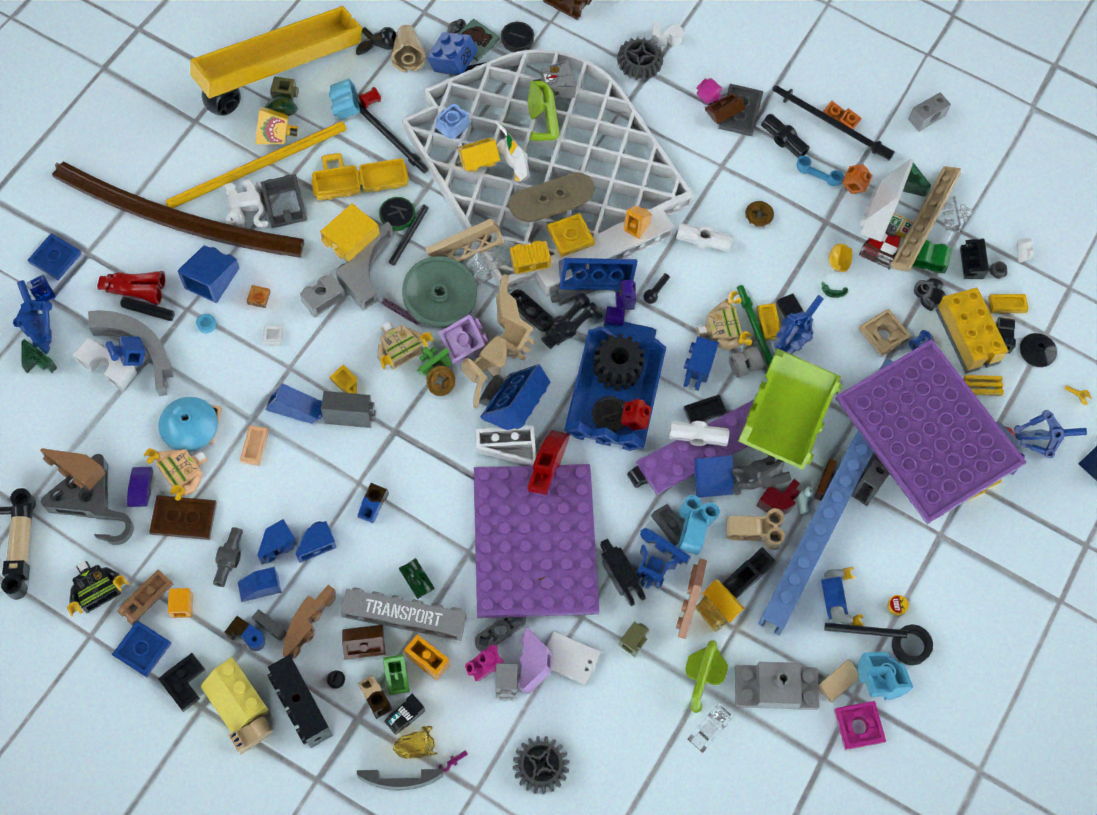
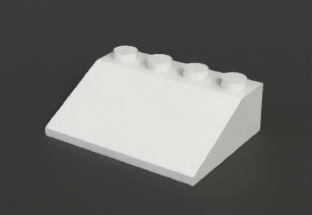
M909 159L881 180L879 187L875 186L860 226L863 227L860 234L880 242L882 241L900 200L914 159Z

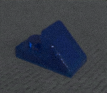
M44 274L26 282L36 300L49 301L56 297Z

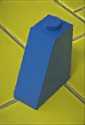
M283 383L272 392L265 408L269 412L310 424L320 420L323 416L321 400Z

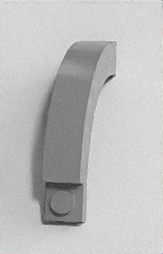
M88 311L89 329L93 336L140 337L146 352L153 362L155 389L159 396L167 395V388L170 387L169 377H173V370L170 359L156 334L145 324L128 315L113 311Z

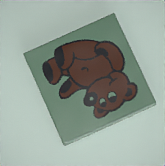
M472 19L458 33L471 36L478 49L473 57L477 62L500 40V36L475 19Z

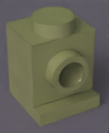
M274 76L270 89L272 98L277 95H285L291 100L294 97H298L299 88L296 87L295 79Z
M634 621L620 639L619 646L633 657H636L639 651L637 647L641 649L648 640L646 634L649 629L644 624H638Z

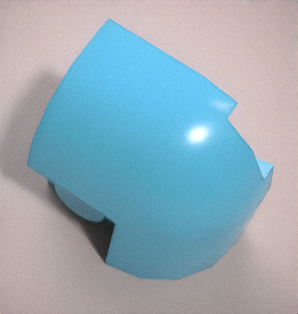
M864 652L858 665V676L860 683L866 684L870 697H884V700H892L907 694L913 688L904 664L898 663L889 656V653Z

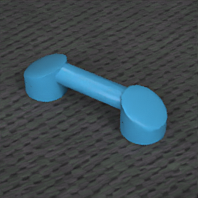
M800 156L796 165L801 173H808L820 178L830 186H837L843 182L844 174L841 171L834 170L828 175L810 167L812 161L809 157Z

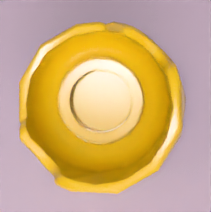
M839 243L830 250L828 262L833 270L847 272L852 263L853 250L847 247L848 245Z

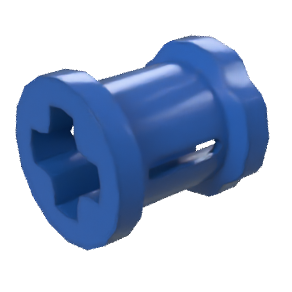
M922 330L918 337L909 341L911 350L913 351L931 339L934 341L933 336L928 331Z

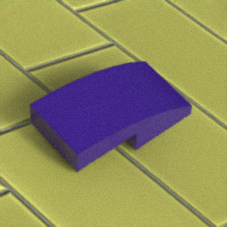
M132 467L127 493L128 507L148 506L151 495L150 483L153 476L152 467Z

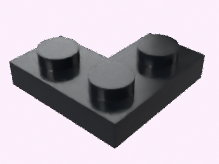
M190 653L158 678L183 712L200 700V697L190 686L189 682L204 672L205 668L195 655Z

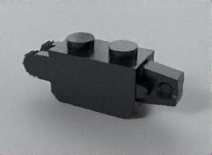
M608 538L601 541L600 547L604 552L601 554L602 564L618 593L625 597L630 606L635 605L634 598L630 594L632 590H635L640 600H645L646 596L639 585L640 580L621 547L618 548L616 546L613 548Z

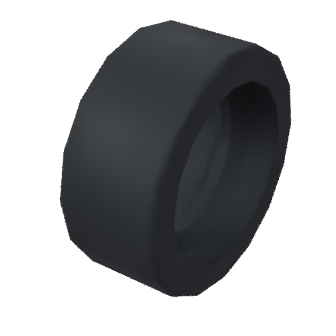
M906 625L899 630H908V634L911 633L918 636L923 641L924 650L919 656H910L901 647L902 638L893 637L891 646L893 654L904 664L912 666L921 664L933 651L932 637L926 629L919 625Z

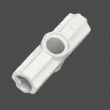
M680 223L676 239L695 243L701 249L711 247L729 252L733 236L713 231L709 226L699 228Z
M671 421L668 436L669 439L690 441V444L694 446H704L706 444L727 446L729 429L708 426L707 423L702 421H694L691 424Z

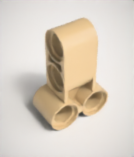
M774 508L768 511L766 517L729 516L726 518V538L739 541H764L767 548L777 550L785 539V534L780 529L784 521V514L781 510ZM770 517L777 518L779 522L773 523ZM770 536L778 537L779 541H772Z

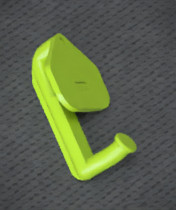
M531 81L528 96L529 114L531 119H536L544 110L548 133H534V131H531L529 141L557 140L560 133L554 93L546 82Z
M714 640L709 641L707 647L689 655L686 663V675L696 680L690 704L691 710L695 713L702 710L701 697L705 684L720 685L724 682L727 675L728 664L718 650L717 642Z

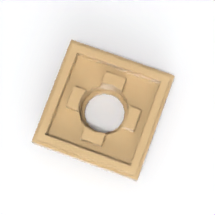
M889 308L858 328L881 357L911 338L909 332ZM878 331H888L890 338H887V340L882 339Z

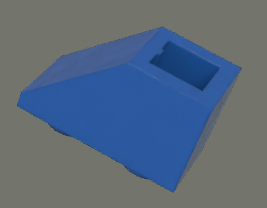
M284 519L265 529L257 554L261 564L273 562L278 555L283 552L288 553L292 551L294 546L297 545Z

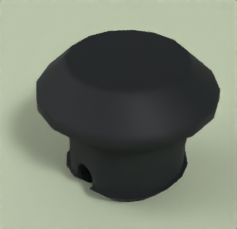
M332 671L327 676V684L331 688L338 689L345 683V675L341 671Z

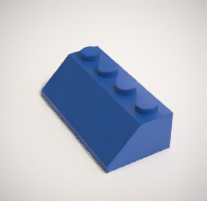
M540 364L510 373L480 416L481 419L507 431L514 428H522L551 383Z

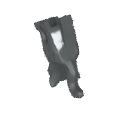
M768 455L767 458L753 461L748 466H737L732 469L734 481L736 482L732 491L735 495L741 494L740 490L743 489L753 490L759 487L765 489L792 480L790 472L784 473L782 471V467L785 464L784 461L778 459L775 463V457Z

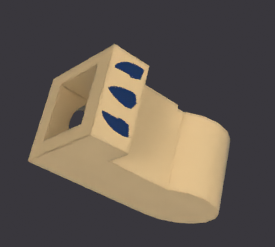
M263 716L240 730H235L228 736L237 751L242 755L271 735L273 730Z

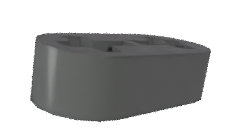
M258 609L251 617L277 640L282 641L286 636V630Z

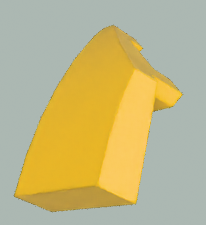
M344 365L329 377L344 393L357 394V377Z

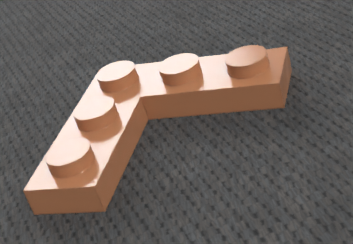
M699 558L698 564H693L686 593L690 594L688 600L684 599L681 609L684 615L683 618H678L676 629H679V638L686 639L702 588L707 560Z

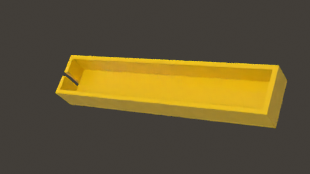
M340 6L190 59V75L210 99L359 44L361 42L362 27L354 18H351L352 15L344 6Z

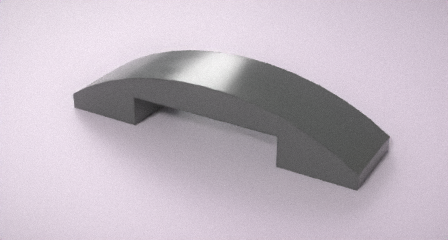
M421 769V778L380 779L378 770H357V776L369 785L387 790L401 791L421 788L438 781L443 777V769Z

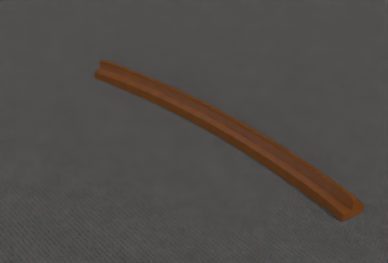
M64 161L61 164L57 162L55 164L56 170L52 173L53 178L88 196L137 217L216 242L301 258L304 239L242 228L192 215L127 192Z

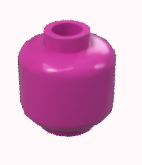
M705 78L696 87L698 90L697 96L706 104H710L712 101L715 103L722 96L720 94L722 87L712 78Z

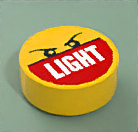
M894 595L889 599L887 608L891 614L901 616L908 610L909 603L904 596Z

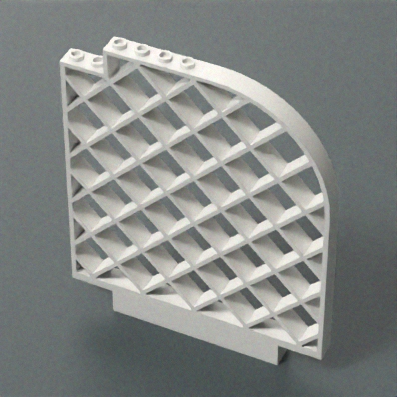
M544 49L518 51L498 57L482 65H477L462 74L445 79L439 84L429 86L424 90L425 101L429 108H424L420 112L408 115L402 119L405 134L424 165L428 167L430 175L464 230L472 227L470 223L474 212L497 217L500 231L504 220L529 226L524 241L502 235L504 244L498 247L510 250L511 247L517 244H531L530 241L535 228L548 231L547 224L556 220L544 218L535 222H524L513 216L508 206L509 198L517 191L532 187L528 184L516 182L513 179L515 174H513L512 180L489 175L490 167L483 166L481 172H468L458 166L460 157L457 147L472 143L467 141L472 128L495 133L493 139H495L496 144L500 141L501 135L506 136L495 123V120L476 116L481 103L504 109L498 122L514 139L525 141L522 149L526 153H528L531 143L555 149L551 162L527 157L529 170L546 174L544 182L550 181L552 176L562 177L578 172L589 176L594 183V187L607 190L603 204L588 201L580 207L568 210L566 217L572 216L573 210H578L599 216L595 230L589 229L595 245L564 257L560 256L556 247L555 249L548 248L551 257V268L514 274L512 267L493 262L492 255L495 248L479 254L498 286H500V280L504 274L509 276L507 292L536 279L545 295L548 296L559 289V260L563 258L625 259L673 235L674 225L668 216L692 205L694 194L616 81L590 61L566 52ZM569 60L570 67L581 73L576 85L575 98H566L571 100L568 111L556 109L558 123L563 124L559 138L553 141H529L531 131L541 133L535 130L539 118L546 120L544 110L540 116L532 119L529 129L506 124L510 111L530 116L528 102L514 99L518 87L530 89V82L540 79L524 75L525 67L528 63H549L553 65ZM519 65L517 72L505 70L508 67ZM586 74L607 89L605 95L581 89ZM482 79L479 89L466 86ZM492 79L511 84L512 87L508 97L487 92L486 88L489 80ZM444 95L441 105L438 106L434 99ZM452 96L474 101L470 114H468L470 125L463 131L460 139H449L443 134H439L435 125L437 116L448 107ZM581 102L601 107L597 120L573 114L576 103ZM606 109L626 114L629 118L627 127L602 121ZM435 119L431 131L416 128ZM572 126L593 132L589 145L565 139L568 127ZM598 133L622 139L620 151L615 152L595 147ZM630 141L648 146L652 152L650 159L646 160L624 154L627 142ZM433 145L455 150L452 163L447 164L430 159L429 155ZM560 151L585 157L581 170L556 164ZM499 155L500 161L498 162L507 164L504 156ZM590 158L614 164L615 167L611 178L586 172ZM620 166L645 172L642 186L616 180ZM653 174L670 179L674 184L672 194L647 188L649 175ZM441 175L447 176L445 181L443 180ZM453 178L477 184L472 198L451 193L449 189ZM483 186L506 191L507 194L503 206L480 201L479 197ZM612 192L638 198L636 205L639 207L642 199L659 204L648 210L652 214L651 223L640 239L624 231L627 210L608 206ZM461 208L467 209L466 216ZM604 217L621 222L600 232ZM496 232L489 235L487 242L492 243L498 240ZM480 241L473 242L476 250L481 245ZM571 269L566 271L565 280L573 277Z

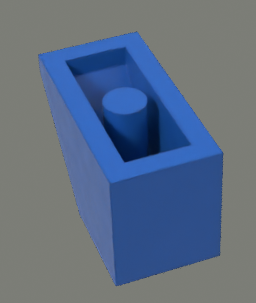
M327 521L315 522L311 527L307 528L295 553L299 563L337 548Z
M275 567L254 571L238 582L241 602L282 593L279 576Z

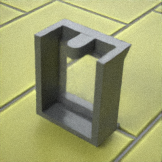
M296 174L260 182L272 228L307 221Z

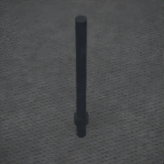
M358 102L360 113L408 158V162L411 165L416 166L425 174L428 171V167L420 161V157L412 153Z

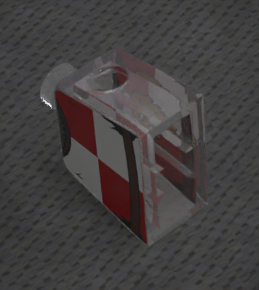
M889 224L881 242L869 237L863 244L859 256L890 270L901 237L895 234L897 228Z

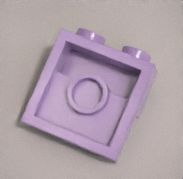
M471 314L439 331V335L445 348L449 350L448 355L454 365L461 363L471 356L476 358L490 342L488 335L482 333L481 328L484 326L481 320Z

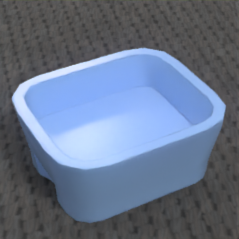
M451 104L437 116L435 125L436 129L444 136L454 139L469 127L470 119L466 111L461 110L457 104Z

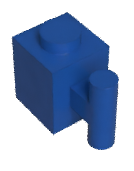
M121 336L119 346H114L112 341L106 342L105 345L112 361H117L120 357L123 366H142L146 350L140 337Z

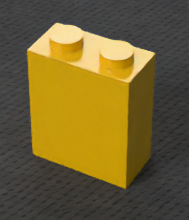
M353 203L320 231L322 243L327 248L331 247L340 259L344 258L347 262L352 260L380 234L379 225Z

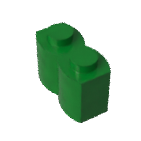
M926 240L912 266L928 269L936 273H946L952 248L945 244H933Z

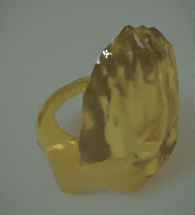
M423 726L418 732L401 736L394 743L393 751L404 759L429 757L438 754V752H433L435 747L434 739L429 734L432 726Z

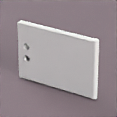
M553 631L546 645L553 653L551 671L587 686L601 651Z

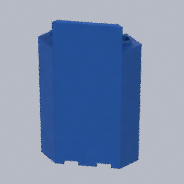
M624 322L623 325L604 323V327L600 326L588 330L564 428L565 432L579 440H584L586 437L595 439L596 443L611 446V443L622 445V449L628 451L644 449L648 429L632 431L626 426L617 432H612L608 428L599 429L594 423L592 415L596 405L603 400H617L625 405V402L641 399L652 407L649 419L650 424L666 352V346L655 338L656 329ZM618 334H623V338L632 337L633 343L638 341L640 344L639 349L644 351L643 358L645 360L640 379L637 380V383L634 386L630 384L629 389L624 390L623 387H620L619 391H614V387L610 386L607 389L604 387V382L600 384L597 381L598 376H594L593 362L596 348L603 339L607 341L610 335L617 338Z

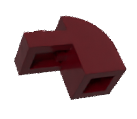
M793 479L784 493L773 486L767 488L756 506L766 513L776 508L781 510L784 515L788 514L796 504L794 499L800 492L797 490L800 482Z

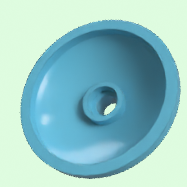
M183 397L171 402L161 413L158 423L159 433L163 441L174 450L186 449L187 452L206 446L213 439L218 427V419L213 407L207 401L197 397ZM184 417H189L188 420L183 421Z

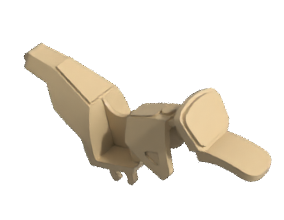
M506 274L500 280L499 291L496 295L497 323L505 331L501 336L493 338L484 347L478 356L479 358L474 361L466 358L461 366L462 372L469 380L477 383L473 396V408H478L481 388L487 379L483 372L487 370L492 377L500 375L501 368L506 365V356L512 357L511 359H516L517 357L525 360L526 356L522 355L521 351L525 353L531 351L530 347L525 345V343L528 342L531 345L535 343L529 337L533 327L521 320L516 300L507 292L509 276Z

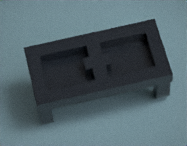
M985 239L966 240V244L960 246L964 279H984L989 272Z

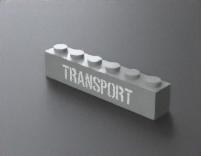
M353 587L352 590L346 589L340 611L343 618L458 641L462 640L466 623V612H463L460 608L452 607L447 609L436 603L427 605L416 599L407 601L403 597L396 595L387 597L383 593L373 591L372 594L366 593L363 589Z

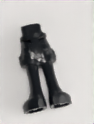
M581 292L575 297L576 302L571 309L563 316L559 315L553 320L552 325L545 331L546 335L541 338V341L549 349H552L555 345L559 346L560 343L574 337L576 330L587 319L593 318L598 321L603 317L601 310L594 302L590 303L588 296ZM581 309H585L578 317H576L572 322H570V320L575 316V314H577Z

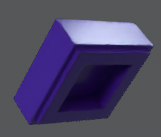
M607 306L605 323L623 325L625 308Z

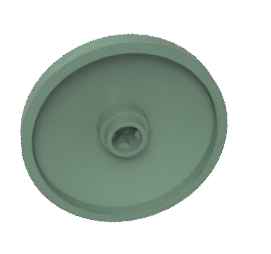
M435 256L419 261L407 272L402 286V298L407 311L415 320L429 327L446 328L472 312L477 298V286L473 275L462 263L452 258Z

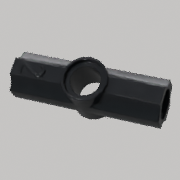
M768 114L762 121L761 126L773 136L775 143L779 147H786L797 158L805 156L809 151L810 147L797 136L796 130L791 125H784L773 114Z

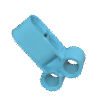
M689 495L678 510L680 516L685 519L678 548L698 555L704 543L707 527L711 526L717 519L720 509L712 502L702 505L699 497Z

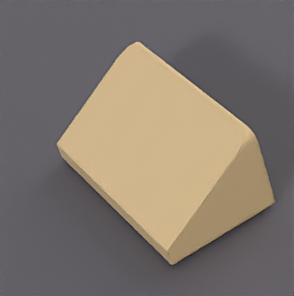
M850 659L845 661L818 685V689L831 703L859 679L858 671Z

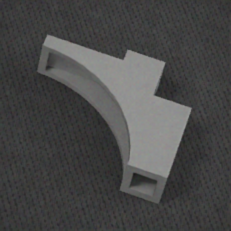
M389 222L379 225L380 234L352 260L347 262V264H342L336 270L337 280L362 311L378 301L377 292L370 281V268L377 251L387 240L393 237V229Z

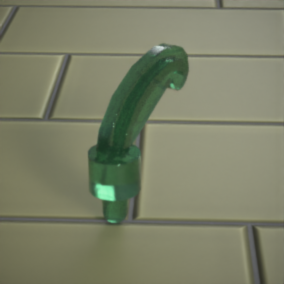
M821 282V288L826 296L839 298L848 293L847 287H844L842 290H831L828 284Z

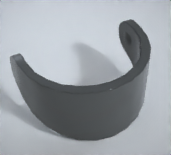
M495 375L480 397L479 404L488 406L503 384V377L501 375Z

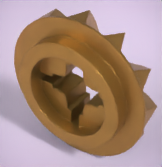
M763 201L750 203L745 211V218L748 219L749 224L752 223L755 227L762 226L764 228L765 225H770L774 218L772 207ZM761 210L762 216L758 219L757 214Z
M435 366L426 377V387L430 393L436 396L449 394L455 386V375L446 366ZM438 375L441 378H446L442 381V385L438 383L435 384V382L438 380Z

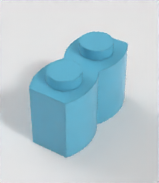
M350 78L330 85L329 97L333 104L331 110L334 116L342 120L360 113L357 90Z

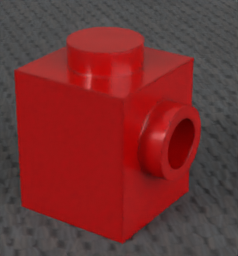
M641 399L625 402L621 423L632 431L648 429L652 407Z

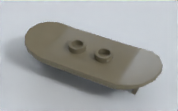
M575 172L515 192L509 198L508 206L510 212L517 219L524 222H535L586 204L592 198L595 187L589 176L584 173Z

